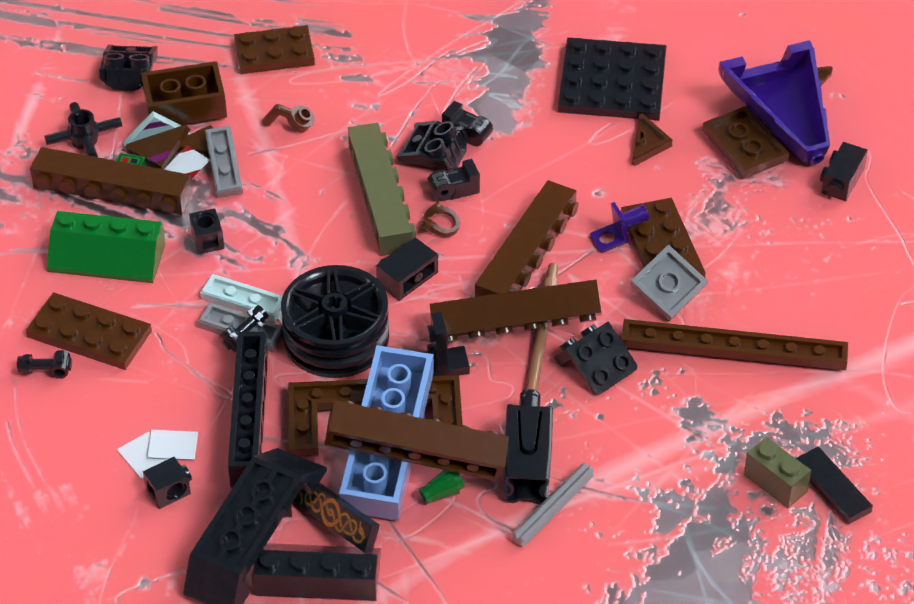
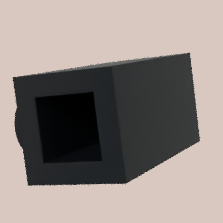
M843 141L839 150L833 151L829 167L825 166L820 176V181L823 182L822 194L847 201L865 169L868 149Z

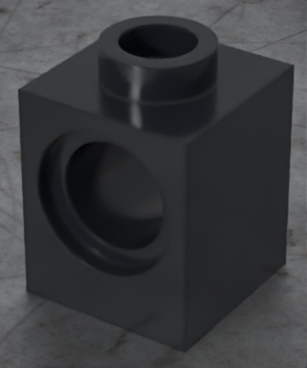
M216 209L190 213L191 233L198 255L225 249L223 230Z
M175 457L143 471L146 491L159 509L191 494L189 482L192 481L191 474L186 465L181 466Z

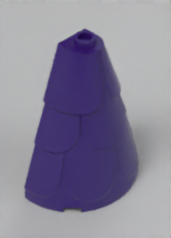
M810 40L788 45L781 61L745 69L747 63L743 56L719 63L718 73L722 81L750 109L754 116L772 131L777 140L805 164L816 165L824 160V156L830 147L826 108L823 107L821 81L818 77L815 48Z

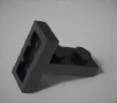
M442 312L431 313V325L426 326L428 342H431V344H427V351L422 353L433 354V376L470 374V365L465 346L447 348V330Z

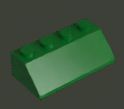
M57 211L50 229L47 272L154 283L166 245L163 222Z

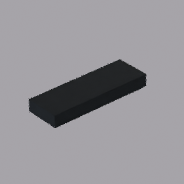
M819 446L796 458L811 470L809 482L847 524L872 512L873 505Z

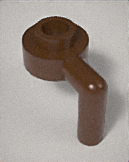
M281 104L274 105L262 119V123L265 126H270L279 115L287 118L289 125L298 132H306L315 121L314 114L308 107L296 105L293 109H290Z

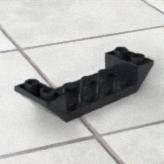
M279 448L253 456L191 551L183 595L200 604H243L250 594L243 582L246 575L300 490L313 494L327 472V468Z

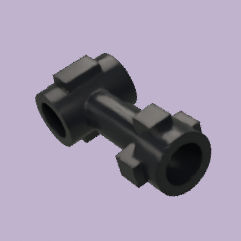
M261 306L251 307L247 311L249 317L236 329L231 325L220 334V338L223 340L221 343L228 350L231 349L234 353L236 352L238 332H249L256 325L261 328L267 323L265 320L269 318V315Z
M64 350L56 351L53 359H33L32 354H25L17 358L18 373L32 374L33 370H51V374L54 377L65 378L68 375V371H71L72 358Z

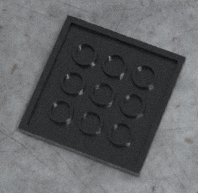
M567 37L558 113L639 119V115L643 113L650 120L660 121L667 45Z

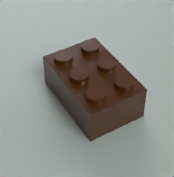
M217 61L141 73L148 116L154 111L179 125L227 118L225 93Z

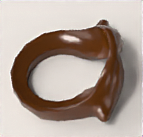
M437 201L426 211L424 219L421 221L423 231H430L442 237H451L458 232L460 220L455 211L440 205ZM444 213L454 219L455 226L451 229H444L429 218L434 214Z

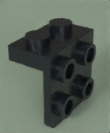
M609 321L598 328L595 324L591 325L581 332L582 339L576 342L574 337L559 346L562 352L554 356L559 366L571 359L594 395L602 394L637 370V363Z

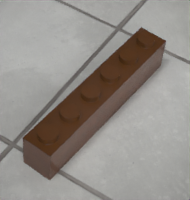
M45 147L40 148L30 167L33 187L179 215H183L193 194L190 174Z
M547 180L475 283V297L519 291L522 287H526L529 284L534 269L540 268L545 253L552 250L558 234H563L568 219L574 217L577 213L579 203L576 202L577 190Z
M597 279L430 303L431 313L442 312L447 330V343L458 341L457 336L468 335L469 339L486 337L485 332L496 331L497 335L513 333V328L524 327V331L541 329V324L552 323V327L569 325L568 320L580 319V323L593 322L597 320L596 316H600L602 313Z
M334 400L329 414L324 445L499 481L505 469L509 436L500 435L495 431L485 432L471 429L466 425L442 423L438 419L418 418L409 413L385 411L380 407L356 405L347 400Z

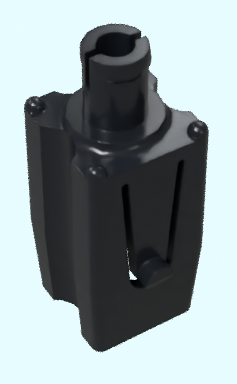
M531 389L520 393L519 405L508 404L506 408L505 436H509L503 474L504 500L509 503L531 500L536 504H542L548 498L552 458L553 407L540 406V393Z

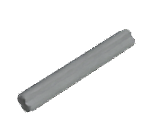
M582 463L513 532V542L520 547H524L593 477V468L586 463Z

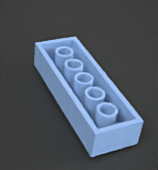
M377 345L361 406L380 407L385 411L409 413L414 417L423 418L434 374L433 354ZM350 450L339 496L367 516L399 521L412 463Z

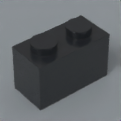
M415 237L408 243L401 245L397 251L387 258H383L376 265V279L383 285L385 291L400 301L438 273V253Z

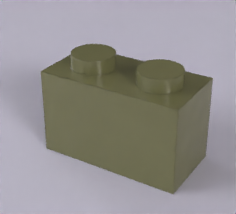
M766 437L747 452L744 475L789 508L808 492L811 470Z

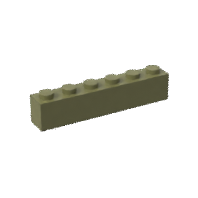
M378 122L348 127V146L381 256L389 255L397 251L401 245L415 238L416 231L414 223H409L408 221L410 220L408 204L403 205V201H405L402 186L397 185L399 183L397 168H392L391 166L393 165L391 150H386V147H388L387 136L385 132H381Z

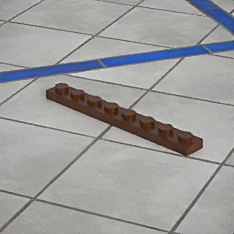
M624 319L621 341L626 348L837 370L847 369L848 342L631 319Z

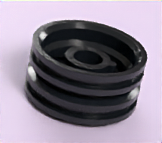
M327 265L301 274L286 288L281 301L284 346L290 359L304 371L326 378L353 376L371 368L377 345L388 347V297L383 285L370 273L352 266Z

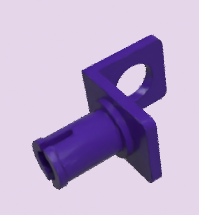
M615 202L611 203L613 224L590 233V237L600 253L628 243V228L650 220L644 204L622 213ZM604 234H612L615 237L610 243H602L599 240Z

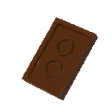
M308 25L234 34L240 74L315 65Z
M747 106L703 122L702 130L744 178L788 161L789 152L765 125L754 116Z

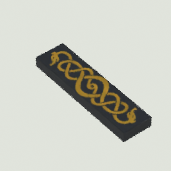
M321 483L318 484L313 494L300 490L293 502L362 552H373L380 524Z

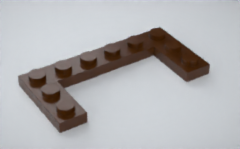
M459 375L433 376L426 406H432L433 419H438L442 423L463 425ZM368 379L289 382V453L297 456H318V411L331 410L334 400H347L356 405H362Z

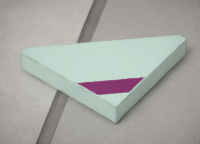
M153 111L123 141L124 148L128 143L181 125Z

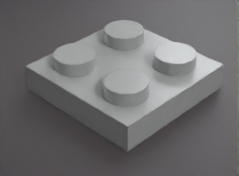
M667 245L631 280L630 285L664 317L671 321L707 286L709 281L670 245Z

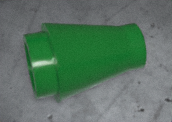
M442 470L425 486L419 488V492L425 503L429 504L436 500L460 494V490L465 488V485L459 473Z

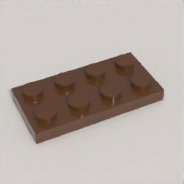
M672 197L621 207V212L623 213L644 204L648 211L650 220L628 228L629 236L643 268L667 245H670L705 278L706 272Z
M55 292L51 294L26 329L27 338L124 370L127 369L152 332L150 323Z

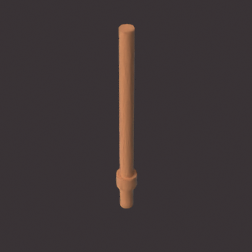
M556 263L548 265L547 275L542 282V287L559 285L557 280L559 266ZM549 323L541 324V329H538L536 332L526 390L538 391Z

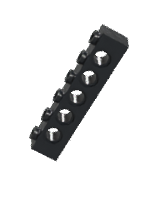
M238 332L228 456L230 488L234 487L252 457L262 453L268 368L266 332Z

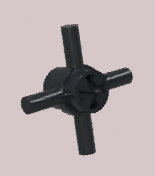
M73 102L69 105L71 114L68 117L69 126L67 130L44 135L45 143L50 145L71 140L74 147L85 149L86 155L98 157L94 145L98 141L99 132L122 127L121 118L117 117L96 122L91 111L80 109L79 104Z

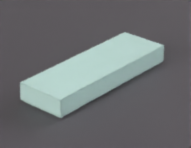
M215 274L211 275L200 292L201 299L244 313H247L251 307L255 308L259 305L269 315V318L266 320L276 322L281 314L282 295Z

